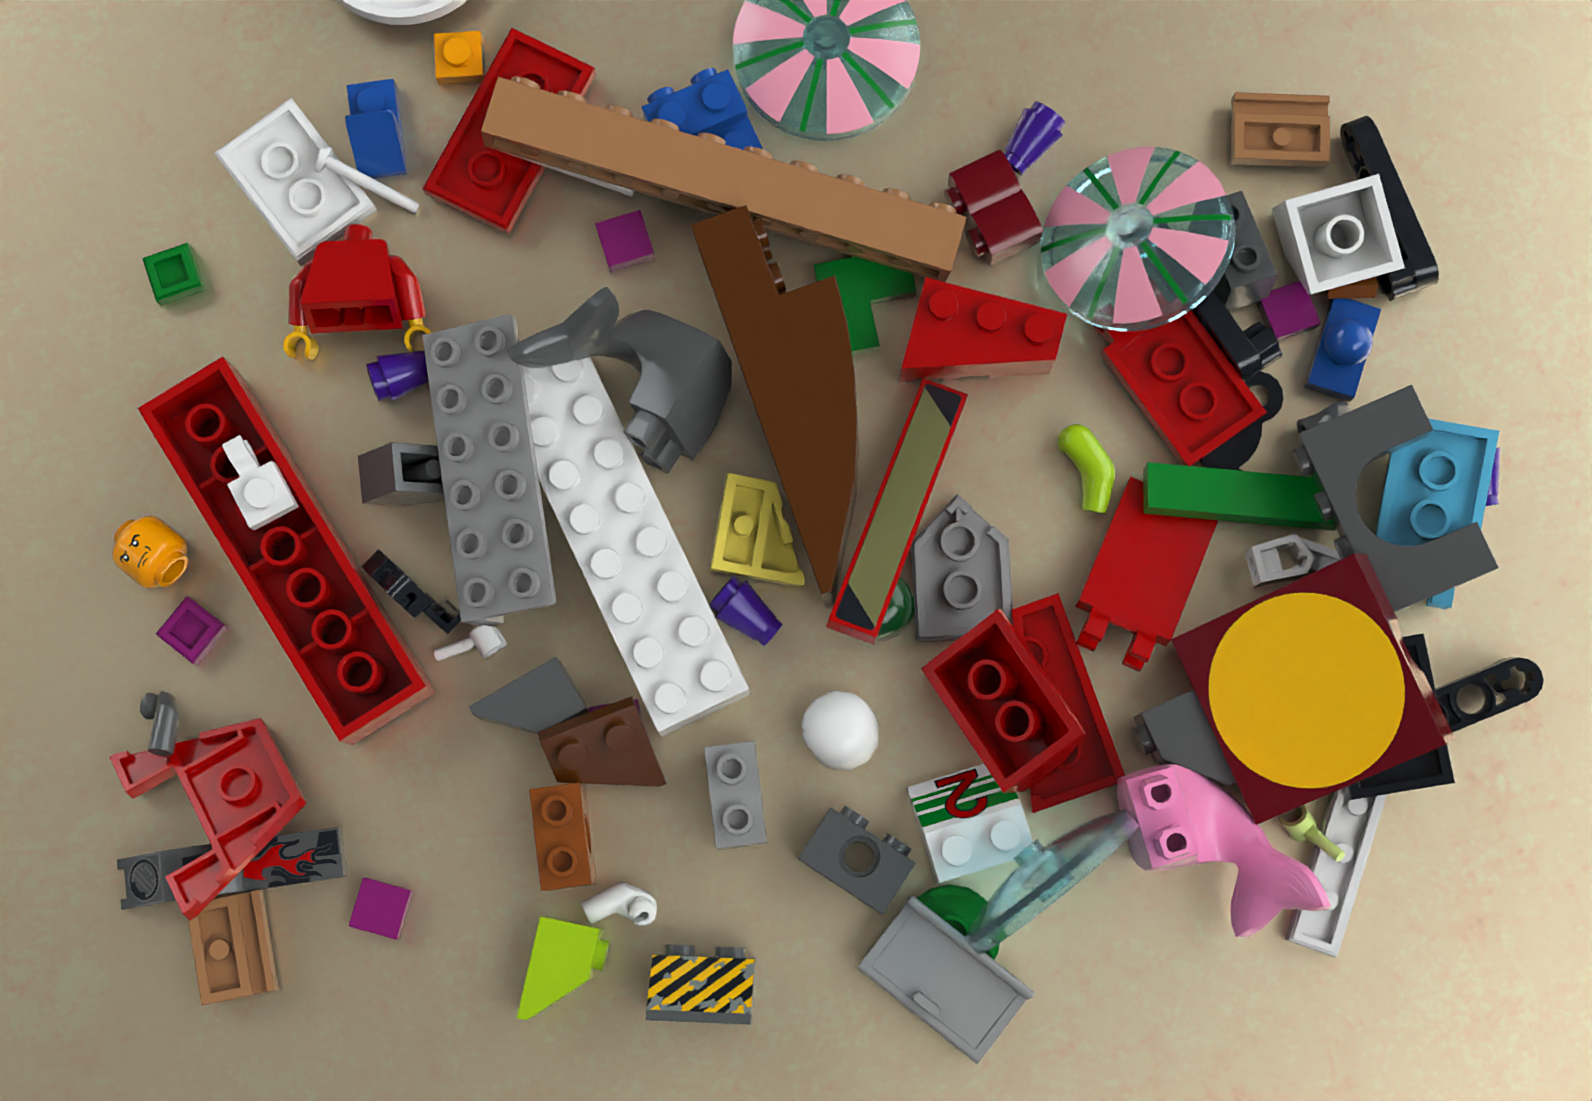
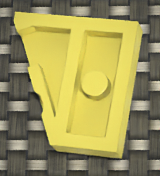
M732 473L726 475L709 571L798 588L804 586L803 570L799 569L792 545L794 540L789 524L784 519L781 509L783 504L776 482Z

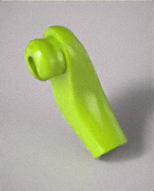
M1079 424L1070 425L1061 431L1057 442L1060 450L1069 456L1081 474L1083 488L1082 510L1106 514L1115 479V468L1112 460L1090 429Z

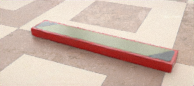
M925 378L922 379L829 616L827 628L874 645L968 394Z

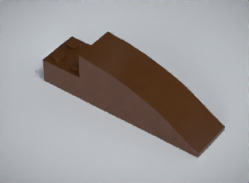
M747 205L691 224V228L826 607L835 603L857 497L859 458L858 411L848 324L835 275L789 292L785 291L786 286L777 262L769 265L767 261L773 259L762 219L760 217L752 220Z

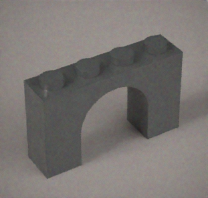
M1412 385L1299 433L1296 438L1298 448L1292 450L1295 462L1303 477L1311 474L1319 492L1313 495V499L1324 522L1332 519L1340 538L1333 540L1340 559L1354 553L1367 554L1395 613L1499 568L1477 522L1421 545L1400 546L1388 543L1373 534L1359 515L1355 495L1357 482L1363 469L1382 456L1426 438L1433 431Z

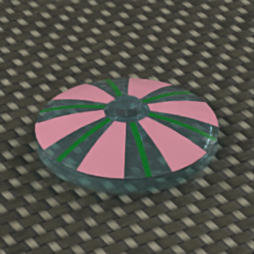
M745 0L737 17L733 33V59L736 76L745 97L752 107L764 119L780 130L810 140L835 141L848 139L864 134L885 122L896 112L908 96L919 64L920 34L914 12L907 0Z
M1139 147L1108 155L1076 175L1065 186L1053 203L1047 215L1041 239V258L1044 272L1052 289L1066 308L1083 321L1094 326L1114 331H1140L1167 324L1180 318L1200 304L1212 292L1225 273L1235 242V219L1230 201L1221 183L1211 170L1188 154L1169 148Z

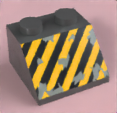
M665 944L664 954L652 955L646 1020L751 1025L754 1009L756 958L745 957L746 948L715 946V956L695 955V945Z

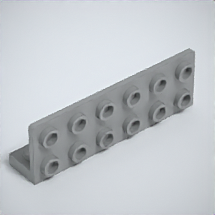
M506 314L422 335L461 623L495 626L504 624L503 615L554 605L556 603V595L524 371L522 365L516 364L511 360L507 351L519 342L516 318Z

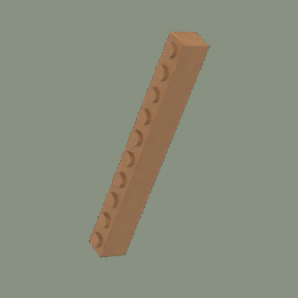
M515 76L511 80L498 77L481 129L485 147L714 215L747 205L751 219L754 220L761 217L767 231L942 282L947 280L952 271L967 218L956 214L955 208L944 203L930 202L929 205L910 200V195L901 190L885 188L883 191H878L865 187L862 180L851 175L839 174L836 178L818 173L817 167L804 161L793 160L788 164L772 159V155L769 152L757 147L748 146L741 150L725 145V140L714 134L702 132L698 133V136L679 131V127L676 124L667 120L652 119L651 122L633 117L629 110L617 105H606L605 108L586 103L584 97L570 91H559L558 94L541 90L537 83L523 77Z

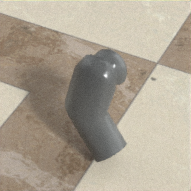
M163 691L159 695L150 692L146 693L141 699L140 713L145 719H153L148 752L156 755L171 756L174 753L180 720L175 699L172 694Z

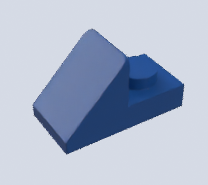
M394 79L347 85L350 115L345 116V123L357 170L373 179L408 174L398 91Z

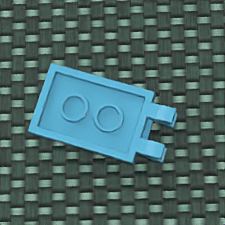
M1429 419L1433 431L1426 438L1389 453L1374 534L1388 543L1400 546H1416L1435 540L1475 522L1478 523L1481 529L1498 442V430ZM1455 588L1427 599L1426 606L1441 609L1452 608Z

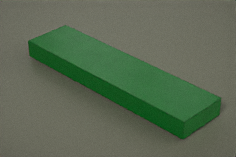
M1147 462L1143 469L1144 514L1336 530L1332 519L1324 522L1317 510L1313 495L1319 491L1312 477Z

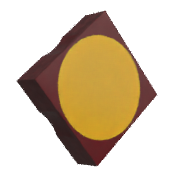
M1354 553L1171 639L1256 825L1456 740L1425 674L1413 661L1405 647L1398 625V618L1367 554Z

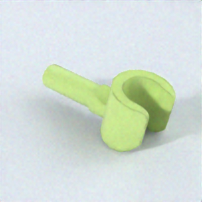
M1305 805L1295 808L1301 816L1295 822H1287L1282 816H1279V821L1293 840H1309L1336 862L1341 861L1345 856L1344 851L1317 829L1316 821Z

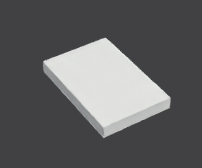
M290 98L216 151L215 155L301 266L314 257L317 245L326 241H336L344 235L346 227L359 224L377 211V209L357 183L324 167L321 173L315 171L314 164L317 161L321 147L326 149L328 145L292 98ZM332 151V153H331L330 156L333 157V158H335V159H337V160H339V159L337 158V156L334 154V152Z

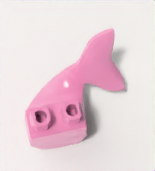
M1162 764L1138 770L1117 779L1116 797L1121 821L1133 860L1143 870L1164 871L1208 862H1230L1237 865L1239 871L1230 910L1231 924L1235 937H1249L1257 933L1283 908L1323 911L1331 907L1325 890L1309 867L1274 849L1260 826L1255 824L1253 817L1247 809L1228 791L1207 777L1176 764Z

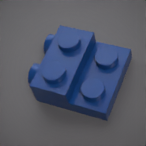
M715 68L702 70L691 78L690 82L692 85L674 92L672 87L658 89L647 98L649 104L641 107L645 121L651 122L652 119H663L676 124L681 132L695 136L702 132L714 134L724 139L725 145L741 150L748 146L763 149L748 118V110L728 69L717 73Z

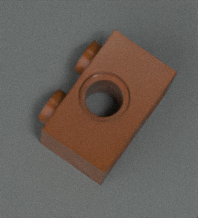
M578 782L529 789L541 891L597 885L586 786Z

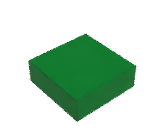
M188 243L142 258L155 300L160 306L206 291L193 249Z

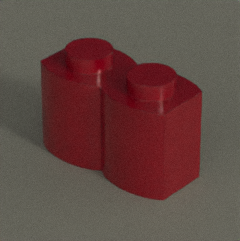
M1001 149L949 173V188L944 190V195L948 205L956 209V214H962V216L967 217L966 222L970 229L965 231V235L972 252L977 258L983 255L991 266L1041 242L1044 232L1041 223Z

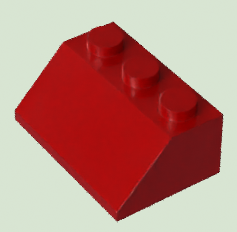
M996 609L921 668L1003 793L1026 791L1061 765L1086 735L1078 720L1001 609Z

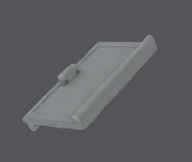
M913 895L908 897L907 903L857 966L860 971L976 1064L980 1062L1024 1002L1034 996L1033 990Z

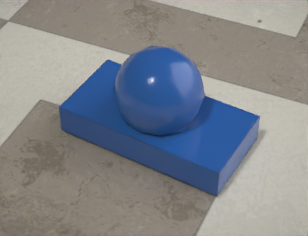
M1349 298L1331 299L1304 387L1347 401L1355 398L1366 358L1373 347V335L1381 312L1380 308Z

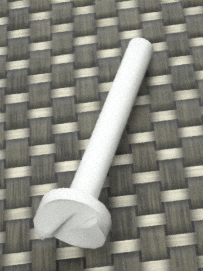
M328 146L326 149L321 147L317 161L314 164L316 172L321 173L324 167L413 214L416 213L420 203L331 157L332 147Z

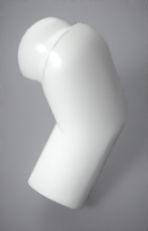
M625 882L617 883L581 902L591 924L613 913H617L633 920L634 924L638 926H646L654 921L657 913L656 900L649 892Z

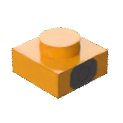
M481 31L434 33L435 72L438 84L482 82L485 76L484 38Z

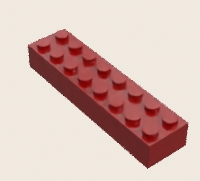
M222 356L137 408L340 742L353 746L437 693L244 379L233 365ZM239 435L243 440L248 441L260 466L270 461L277 464L299 506L256 530L249 528L227 486L228 483L240 476L227 457L222 444Z

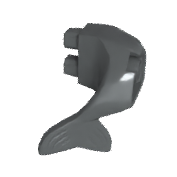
M604 287L596 292L563 323L536 333L507 350L511 360L528 368H544L582 360L591 356L617 358L635 367L641 376L628 402L635 411V415L623 432L631 442L644 449L640 456L646 464L666 474H669L680 455L693 460L717 426L732 385V361L718 339L686 323L651 310H641L617 321L619 304L616 296L608 287Z

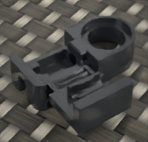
M379 549L361 566L390 597L415 619L424 612L447 634L461 621L460 611L445 597L438 603L428 593H424Z

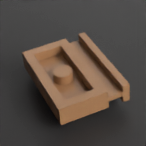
M1235 92L1231 99V164L1325 168L1330 162V116H1328L1330 96Z
M263 890L213 899L197 917L192 920L188 919L201 1006L279 990Z

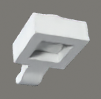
M240 435L222 444L227 457L240 476L228 483L227 486L250 529L256 530L299 507L275 462L270 461L260 466L247 440H243Z

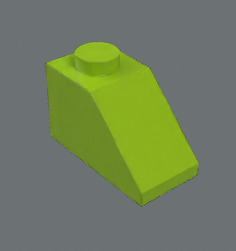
M540 916L517 1014L518 1019L529 1020L593 979L595 970H604L610 941L602 939L604 928L549 916Z

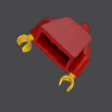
M361 224L349 225L344 230L343 241H326L317 245L313 260L308 261L289 284L288 324L293 325V332L284 339V352L290 358L295 359L296 345L299 341L304 340L306 342V359L314 360L316 358L319 346L316 339L308 335V327L311 334L403 329V321L407 320L409 329L405 333L404 343L410 352H414L411 345L412 338L419 333H431L423 325L422 317L426 316V311L417 276L400 256L390 255L387 241L372 239L373 232L370 228Z

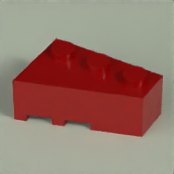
M926 277L902 363L899 383L914 382V380L923 378L958 380L959 377L989 375V378L1049 374L1056 361L1067 313Z

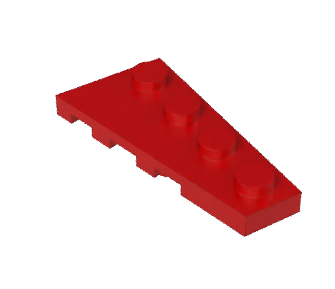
M1059 593L1012 609L1014 629L1086 732L1084 738L1061 765L1030 787L1032 813L1116 785L1117 779L1125 776L1079 647L1076 644V639Z

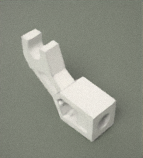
M1297 534L1258 544L1245 551L1254 587L1300 579L1308 572H1316L1341 560L1337 550L1300 538ZM1288 549L1300 565L1283 571L1277 550L1286 551Z

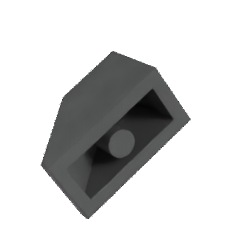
M390 442L358 456L362 504L405 506L445 501L437 446Z
M557 657L550 659L469 706L472 714L481 720L534 734L589 713L587 705L563 663Z
M1194 690L1133 717L1137 724L1136 727L1132 728L1135 741L1143 755L1150 753L1155 763L1160 765L1176 764L1207 777L1221 787L1236 782Z

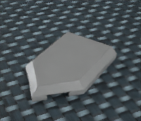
M956 494L911 545L915 635L918 642L957 641L996 609H1001L1013 626L1009 539L994 526L992 527L972 509L971 505Z

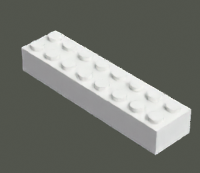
M588 357L544 368H528L523 366L539 481L661 737L666 736L751 695L749 687L630 440L623 432L625 429L591 358Z

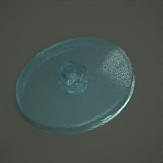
M1125 808L1085 822L1055 838L1045 846L1036 839L1013 858L1019 866L990 896L979 911L964 939L977 955L990 950L1079 883L1126 842L1140 825Z

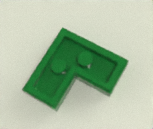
M858 257L813 265L816 282L834 275L836 276L848 324L852 355L879 350L880 344L871 304L915 296L917 290L913 274Z

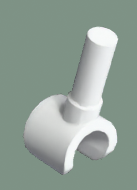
M481 625L475 628L463 640L434 649V655L436 660L440 661L477 647L482 657L487 658L506 646V641L498 628Z

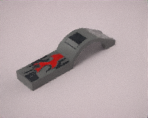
M342 827L275 836L219 894L248 892L348 877ZM211 844L117 859L118 870L124 869L126 899H121V910L176 901L165 876L212 850Z

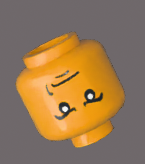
M150 515L137 520H128L117 529L114 535L115 545L112 551V559L115 565L142 587L148 589L159 586L167 587L181 577L188 565V546L186 540L158 517Z

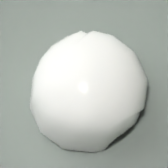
M840 691L826 693L814 699L803 714L801 727L803 729L802 736L804 742L813 755L828 768L852 770L867 762L878 747L879 724L870 706L854 693Z

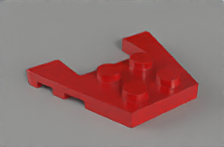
M261 718L199 733V738L175 743L174 753L171 756L156 755L146 750L134 754L123 751L109 757L125 792L132 799L175 775H178L212 846V850L165 876L182 914L189 920L197 917L307 804L268 726Z

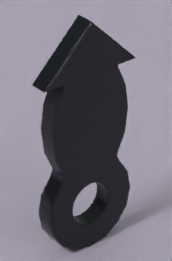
M1260 371L1245 381L1249 388L1258 387L1265 391L1267 402L1263 408L1267 413L1200 460L1202 467L1243 471L1239 467L1245 464L1256 451L1262 436V424L1273 419L1282 407L1284 400L1283 389L1277 379L1269 373Z

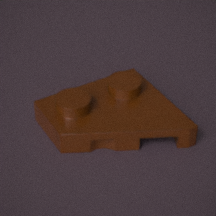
M632 696L538 732L539 741L557 782L655 787L666 784L664 774Z

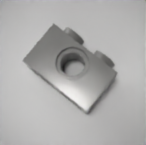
M749 741L704 747L716 849L723 850L768 844L755 742Z

